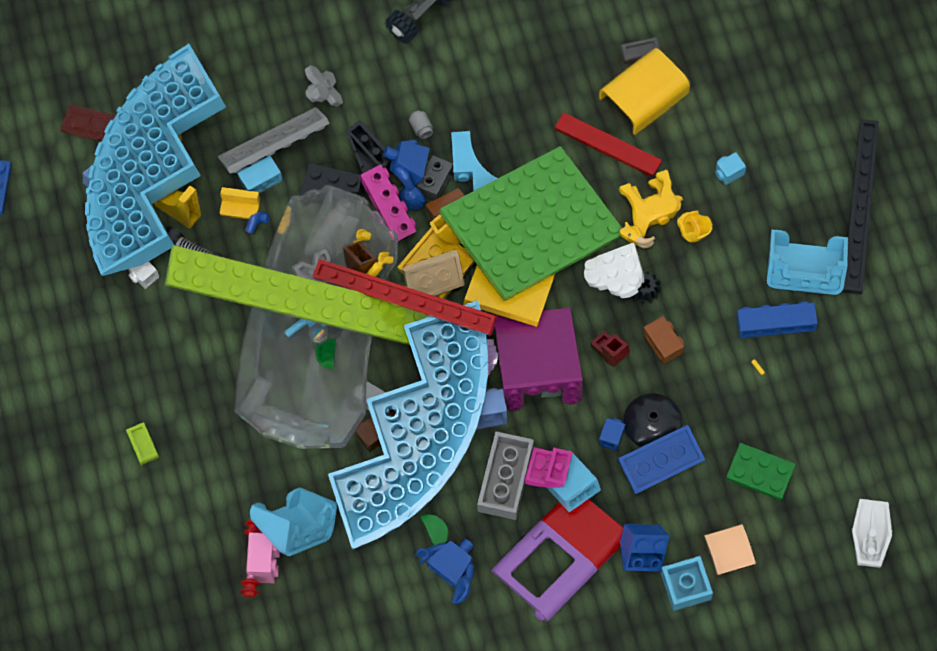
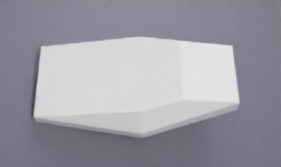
M859 500L852 529L857 565L881 568L892 537L888 502Z

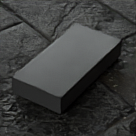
M657 37L621 45L625 64L638 61L654 48L660 50Z

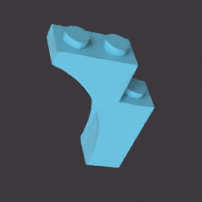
M470 131L452 132L454 181L466 182L473 180V190L475 191L498 179L487 172L478 162L472 149Z

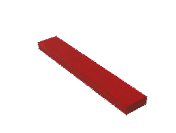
M564 112L555 125L556 131L651 177H654L662 163L661 159Z

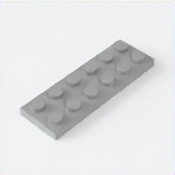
M315 107L217 157L229 173H237L242 170V167L248 164H255L260 158L271 156L276 150L289 147L292 142L304 139L314 131L324 129L329 122L327 117Z

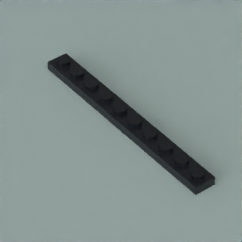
M860 119L848 232L847 271L843 292L862 294L879 121Z

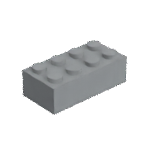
M495 432L477 504L478 512L517 520L525 487V478L534 448L533 439Z

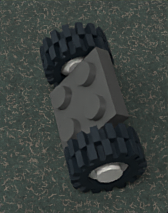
M414 0L411 5L405 6L401 12L395 10L385 20L386 27L390 29V33H393V36L397 37L399 41L408 44L419 33L418 28L415 27L416 24L412 21L417 20L434 2L439 3L441 6H446L451 0Z

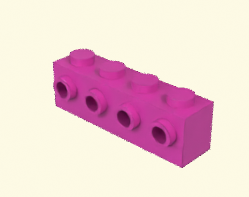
M379 165L361 174L359 178L393 243H396L415 233L417 226L413 218L408 217L406 213L408 209L404 201L400 202L397 196L399 194L395 184L391 185L388 179L390 177L388 170Z

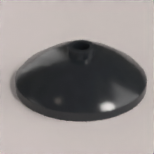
M656 393L641 395L635 398L625 411V432L632 442L643 447L682 427L681 412L678 406L664 395ZM654 414L657 416V418L652 419L650 418V415Z

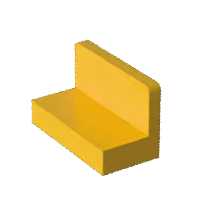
M222 187L220 193L222 198L221 216L249 219L252 214L258 212L261 201L259 192Z

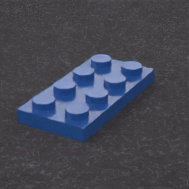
M686 425L617 460L634 494H637L704 461L705 458L689 426Z

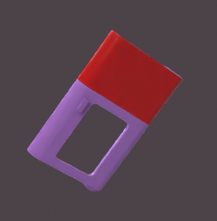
M589 499L571 512H568L558 502L491 569V572L534 608V615L538 620L548 622L621 547L620 540L623 527ZM550 538L574 558L575 561L540 597H535L511 575L545 539Z

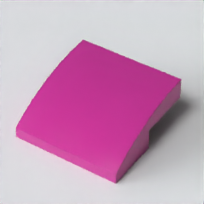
M534 447L525 484L539 487H564L573 452L553 448L552 452Z

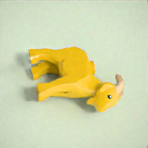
M668 170L656 173V178L648 181V185L656 189L658 194L649 196L644 200L641 198L636 186L631 187V184L628 183L619 187L620 193L627 197L632 206L634 226H630L625 222V227L620 229V236L630 243L634 242L640 248H649L654 244V236L647 239L644 238L649 226L668 223L681 208L683 198L678 195L675 196L672 192V182Z

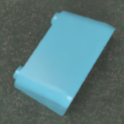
M772 229L767 284L775 289L831 295L841 293L844 288L847 271L848 237H832L828 240L827 247L789 243L788 233Z
M300 487L288 493L286 497L287 504L283 508L269 511L262 503H256L251 506V521L280 553L291 556L330 539L334 530L338 503Z

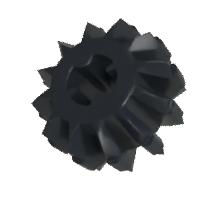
M649 271L644 275V284H641L637 289L638 293L634 296V300L641 299L642 304L645 300L651 303L652 298L657 300L658 293H661V281L656 280L655 274L649 276Z

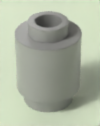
M415 111L411 114L409 122L416 136L420 137V139L430 137L433 134V126L426 113Z

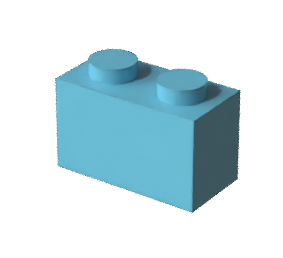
M271 156L263 157L257 163L246 166L237 173L239 181L246 191L261 193L283 181L281 172Z

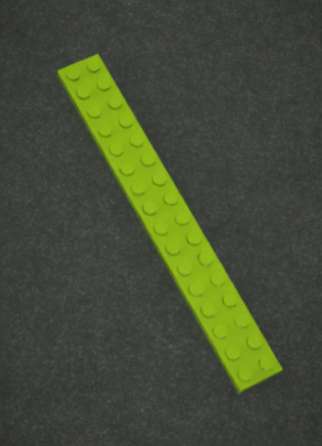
M175 245L171 247L165 281L166 286L410 345L404 325L430 317L369 297L358 291Z

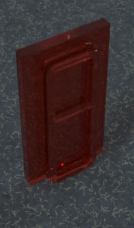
M69 104L60 131L102 141L107 125L116 115Z

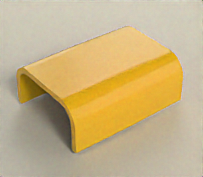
M654 48L600 89L599 99L602 100L609 96L630 118L633 123V134L636 135L688 95L690 84L683 72L661 50Z

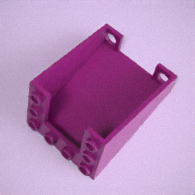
M570 308L542 311L537 327L504 316H497L494 328L506 409L510 411L520 410V408H524V394L537 395L540 392L546 391L548 393H556L562 390V403L571 405L582 401V374Z

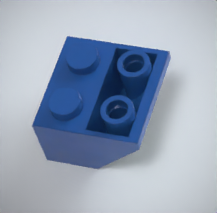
M624 524L620 540L624 570L661 572L670 535L660 525Z

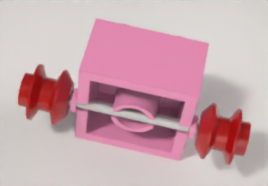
M250 518L249 521L244 523L248 526L244 534L249 537L246 571L248 576L247 579L240 582L244 586L240 593L244 594L243 597L255 598L256 595L260 594L256 590L260 583H275V577L279 576V565H277L276 558H280V552Z

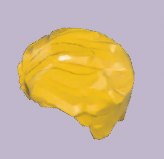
M698 211L683 213L677 220L680 232L688 242H698L708 236L712 230L711 219L708 216L700 215Z

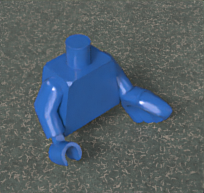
M416 140L402 141L395 149L387 146L383 153L384 157L391 159L390 171L404 185L399 194L400 202L404 201L408 210H417L426 203L424 195L415 185L424 176L430 148L420 146Z
M464 539L459 546L449 541L448 543L443 542L427 549L421 548L414 556H420L422 558L420 564L426 561L427 567L455 589L452 598L453 604H459L469 596L474 566L472 564V557L468 552L474 546L467 539Z

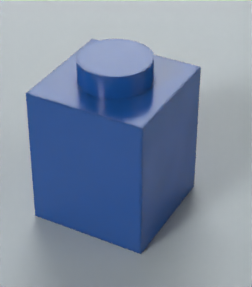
M607 418L599 438V446L618 451L626 424H623L621 420L616 418Z

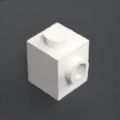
M149 261L141 266L129 269L131 280L134 283L139 282L144 289L159 278L157 269Z

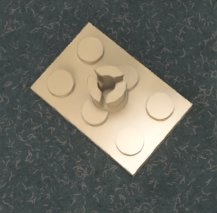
M456 250L402 268L406 287L433 296L465 285L459 255Z

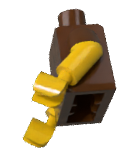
M359 229L356 232L357 240L343 247L346 267L377 277L383 269V265L391 264L394 257L389 256L390 252H381L378 256L379 262H377V258L362 243V240H370L371 233L367 230Z

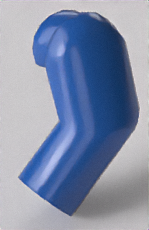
M264 211L252 214L245 231L254 234L258 224L269 222L270 215Z

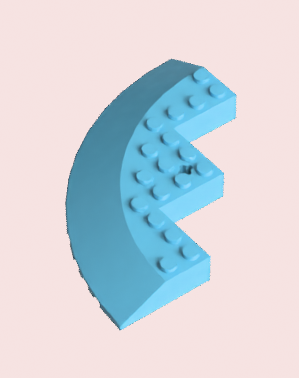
M190 44L170 55L169 60L163 65L160 63L155 67L156 70L149 76L146 75L142 79L143 82L137 89L133 88L126 97L127 101L122 107H118V113L113 120H110L104 131L105 136L96 148V157L94 164L90 167L89 185L86 188L87 202H85V215L87 217L86 228L89 243L102 276L141 266L174 246L152 204L201 176L178 135L226 108Z
M478 300L464 305L481 311ZM431 316L404 325L422 381L366 399L384 455L328 474L352 549L374 541L402 525L419 512L441 490L455 472L476 431L485 400L488 379L486 334ZM390 410L397 412L394 417L388 416Z

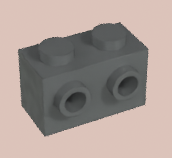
M432 156L431 160L427 161L424 176L415 185L424 197L433 201L441 197L454 172L453 163L436 156Z

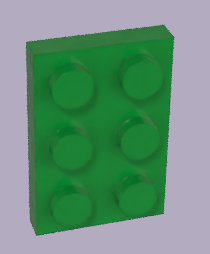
M740 443L726 480L782 501L796 464Z

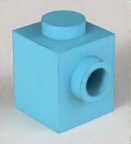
M735 152L728 157L724 156L718 160L715 174L720 181L722 180L727 185L745 175L746 166Z

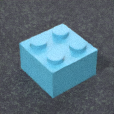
M700 556L662 567L661 576L673 611L712 599L713 592Z

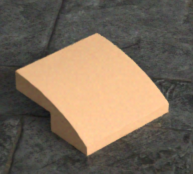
M743 524L704 535L717 575L756 564Z

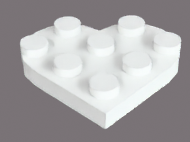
M634 242L587 260L585 262L584 277L589 286L599 290L609 289L612 295L614 294L621 298L631 297L638 293L637 289L642 283L644 284V274Z

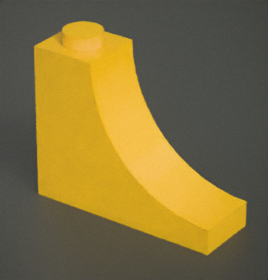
M191 186L185 192L176 190L154 203L156 207L189 229L201 217L197 192Z

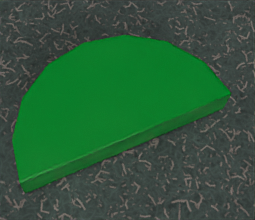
M336 338L326 339V342L318 344L316 347V360L325 368H334Z
M435 515L421 516L433 546L443 542L446 543L449 534L444 521Z

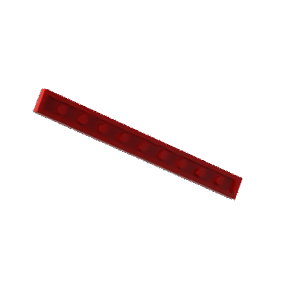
M321 259L318 260L312 276L314 279L358 291L369 297L491 336L497 321V316Z

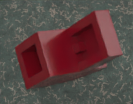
M603 331L590 342L591 347L604 357L606 363L613 367L630 354L628 344L616 334L611 337L607 332Z

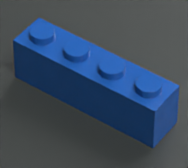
M807 301L793 305L783 303L772 307L770 305H763L759 308L743 307L737 310L736 315L739 338L816 331L817 328L815 304Z

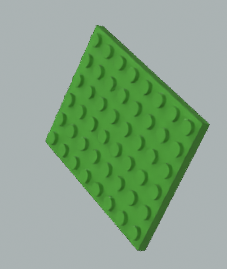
M561 146L440 208L439 211L503 301L512 298L621 238L620 229L622 227Z

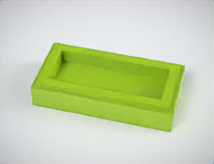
M144 422L126 429L141 465L159 458Z

